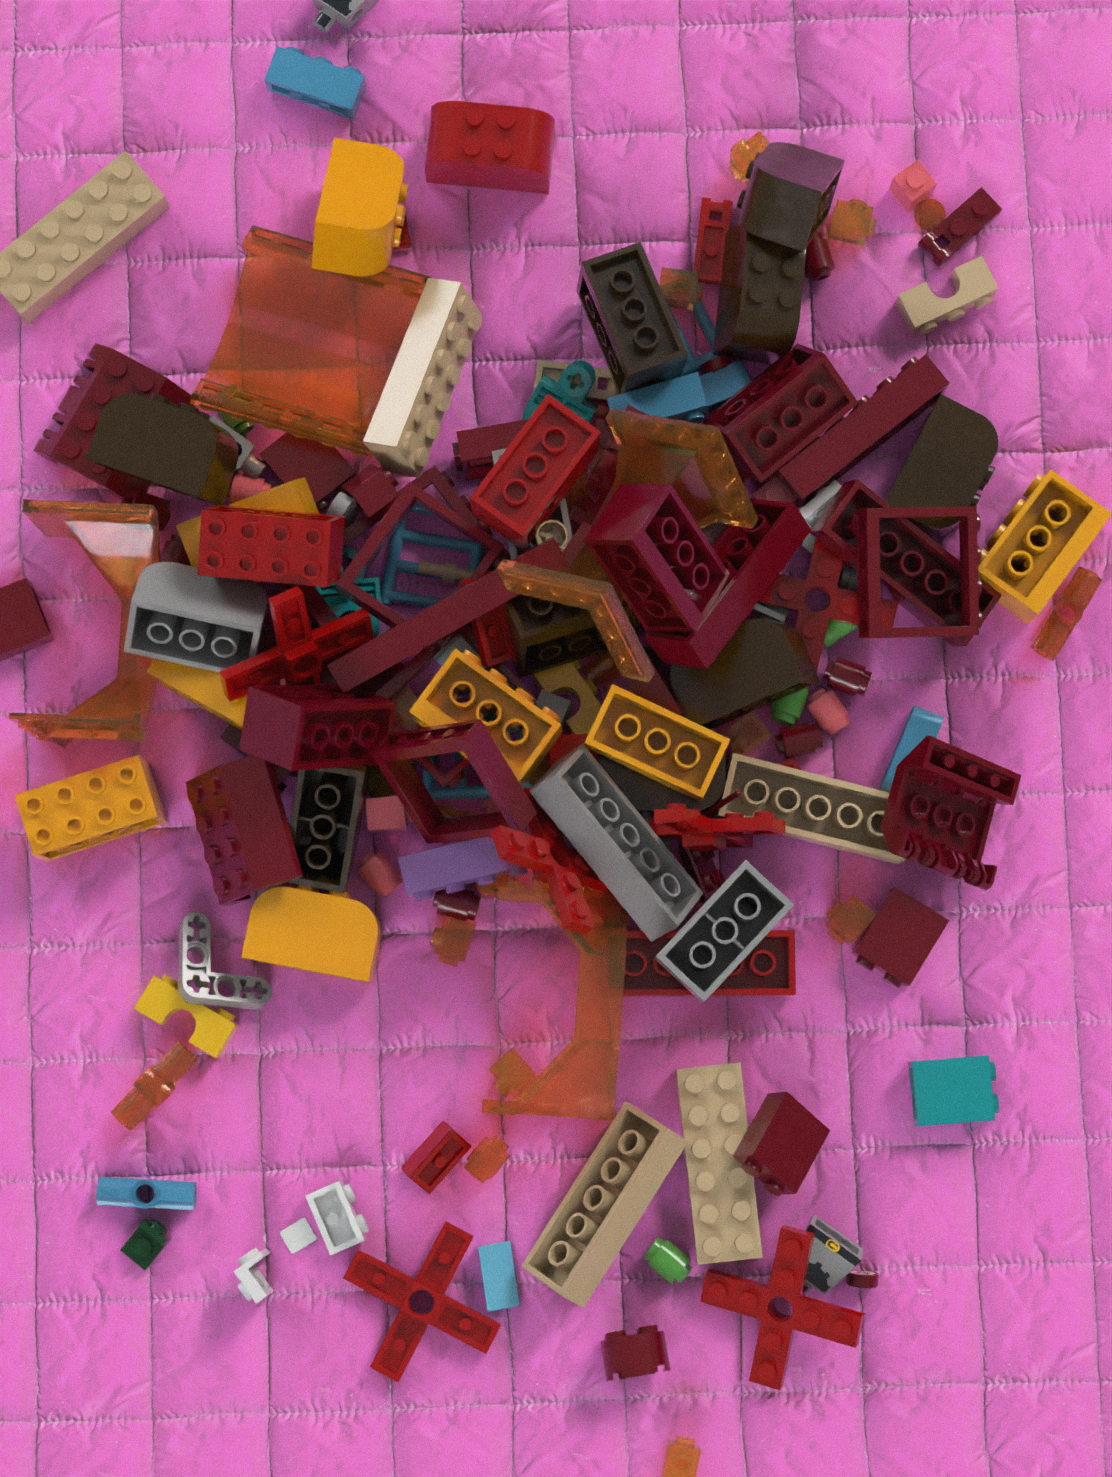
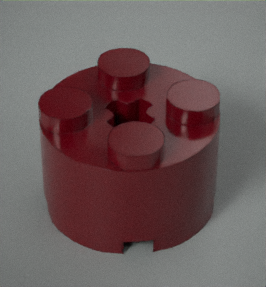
M650 1325L636 1329V1335L626 1336L625 1330L606 1333L605 1340L600 1341L606 1381L614 1380L613 1374L618 1373L619 1380L655 1374V1372H658L657 1366L661 1365L663 1372L670 1371L664 1331H658L657 1325Z

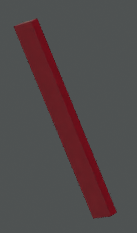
M553 536L328 663L327 667L342 692L345 693L570 565Z

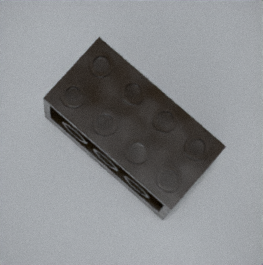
M641 242L583 261L576 291L619 394L681 377L688 353Z
M556 573L502 604L516 655L511 661L519 678L638 642L640 621L617 588L607 600Z

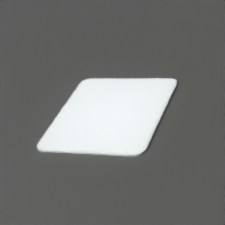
M302 1218L280 1231L281 1237L292 1254L317 1239L306 1218Z

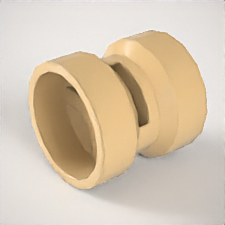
M556 520L543 522L536 531V545L554 536L563 552L568 545L567 529Z

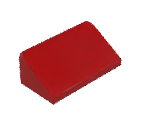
M442 1121L402 1165L401 1169L411 1180L430 1194L472 1146L450 1125Z

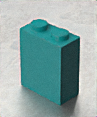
M989 1055L908 1062L914 1126L995 1120V1113H999V1098L992 1091V1081H996V1067L994 1061H989Z

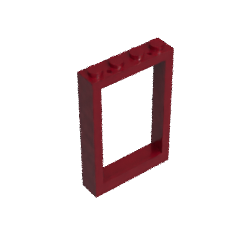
M434 465L420 475L419 478L417 477L411 482L422 490L433 484L453 511L490 536L493 535L489 526L481 520L478 521L472 514L469 500L464 495L459 497L452 488L455 484L446 471L440 472ZM403 487L402 489H400V490L398 491V493L401 494V492L403 491V489H404L405 487ZM398 497L371 517L364 515L345 528L343 547L381 521ZM481 546V548H482V549L484 550V552L487 554V553H488V550H486L485 548H483V547ZM504 547L502 556L505 557V560L501 565L511 560L509 552ZM283 583L288 590L296 586L300 588L304 594L308 617L317 628L339 619L315 586ZM458 586L457 588H455L454 590H452L450 593H448V594H447L446 596H444L443 598H445V597H447L448 595H450V594L456 592L457 590H459V589H460L459 586ZM359 645L352 647L346 651H343L337 655L341 657L349 651L357 648Z

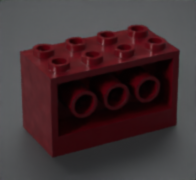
M797 343L792 347L788 355L777 359L712 412L710 418L705 419L702 424L725 456L734 461L733 467L735 470L749 473L750 478L762 483L855 407L858 401L825 353Z
M670 483L620 484L583 540L646 631L696 632L731 577L722 559L717 555L707 536L701 531L691 512L686 508L677 491Z
M337 683L249 686L239 750L291 771L377 765L370 753L387 733H392L397 702L357 687L343 693Z

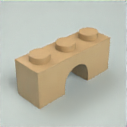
M983 256L954 268L950 278L955 286L956 294L950 298L935 296L927 282L898 294L895 305L910 335L918 332L921 335H925L938 327L937 323L948 319L949 322H953L966 314L965 310L973 306L980 309L994 301L993 297L999 288Z

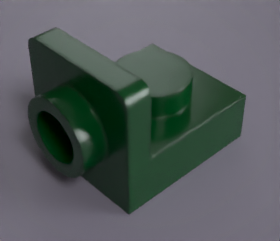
M147 1219L142 1220L137 1230L120 1250L144 1270L149 1268L171 1240L166 1235L168 1229L155 1219L151 1222Z

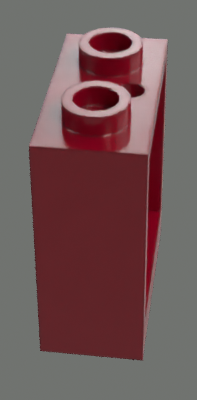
M529 419L456 431L458 442L452 443L457 472L463 471L465 481L485 478L493 467L492 451L506 449Z

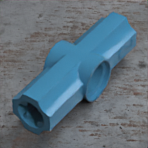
M99 1177L96 1190L97 1205L138 1207L142 1209L195 1210L197 1182L155 1180L151 1178ZM144 1184L150 1185L155 1193L154 1199L149 1203L141 1200L139 1196L140 1188Z

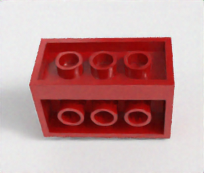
M547 394L471 495L472 514L518 548L525 551L535 538L540 524L550 518L600 451L601 431Z
M220 504L201 510L197 575L328 587L336 583L341 577L345 516Z

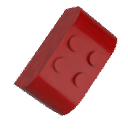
M442 101L435 103L431 107L425 160L426 182L549 194L555 139V119L544 111L527 107L465 101Z

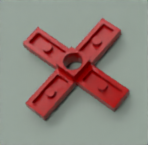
M818 539L815 540L806 580L778 574L767 592L757 602L798 612L794 629L802 637L816 673L829 620L858 626V592L837 587L843 559ZM813 590H820L828 596L829 604L822 611H813L806 604V596ZM881 598L882 628H893L898 601Z
M298 586L269 598L268 601L278 646L219 671L224 695L231 702L247 695L249 686H267L285 678L286 685L321 684L319 672L323 671L321 661L374 638L370 614L364 607L311 631L304 594Z
M525 787L523 790L537 811L535 817L528 824L531 835L502 825L496 827L491 831V835L499 859L532 869L536 881L549 885L562 927L585 935L594 926L590 917V908L585 902L580 888L581 885L608 894L611 891L598 878L597 874L577 850L566 847L562 831L558 829L554 821L529 792L532 788Z
M678 803L667 804L666 809L654 810V818H644L661 841L682 840V847L693 851L753 848V836L785 834L786 821L774 817L773 812H754V817H744V814L726 813L724 814V819H711L701 815L700 810L686 809L685 804Z
M445 1221L416 1278L361 1249L357 1250L343 1279L400 1308L370 1368L399 1383L428 1324L487 1354L501 1327V1323L444 1294L474 1235ZM425 1290L432 1295L434 1305L429 1312L422 1314L412 1309L410 1298L414 1292Z
M787 1225L781 1227L769 1285L711 1268L706 1271L700 1302L761 1320L749 1378L750 1382L777 1390L783 1387L795 1330L854 1348L858 1345L865 1313L804 1296L805 1291H803L815 1233ZM784 1297L789 1300L793 1307V1313L791 1315L780 1313L774 1305V1298Z

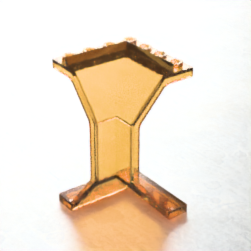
M610 410L605 419L618 444L619 450L612 496L620 484L670 483L677 491L686 508L691 512L693 519L700 529L713 523H726L751 529L754 527L758 517L719 427L662 418L656 415L634 413L632 411ZM586 544L572 564L565 570L555 571L505 559L501 561L496 569L509 592L587 609L621 676L649 683L655 671L622 606L624 598Z
M23 499L22 512L46 537H65L76 540L120 598L122 608L117 679L66 715L9 713V720L16 723L18 728L24 729V732L30 733V736L36 737V740L53 741L62 748H65L73 739L144 741L157 686V680L147 673L154 658L123 651L131 600L140 573L148 565L161 562L158 511L154 505Z
M532 876L531 889L526 888L525 882L506 881L505 887L498 886L497 900L541 904L577 948L580 960L575 1031L571 1042L520 1096L514 1100L485 1098L482 1101V1113L526 1114L613 1121L620 1047L628 912L619 904L612 893L608 894L581 885L580 888L585 902L590 908V917L594 926L591 931L584 935L562 927L548 884L537 882Z

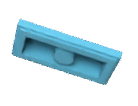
M504 1241L479 1245L478 1251L487 1311L520 1306L511 1242Z

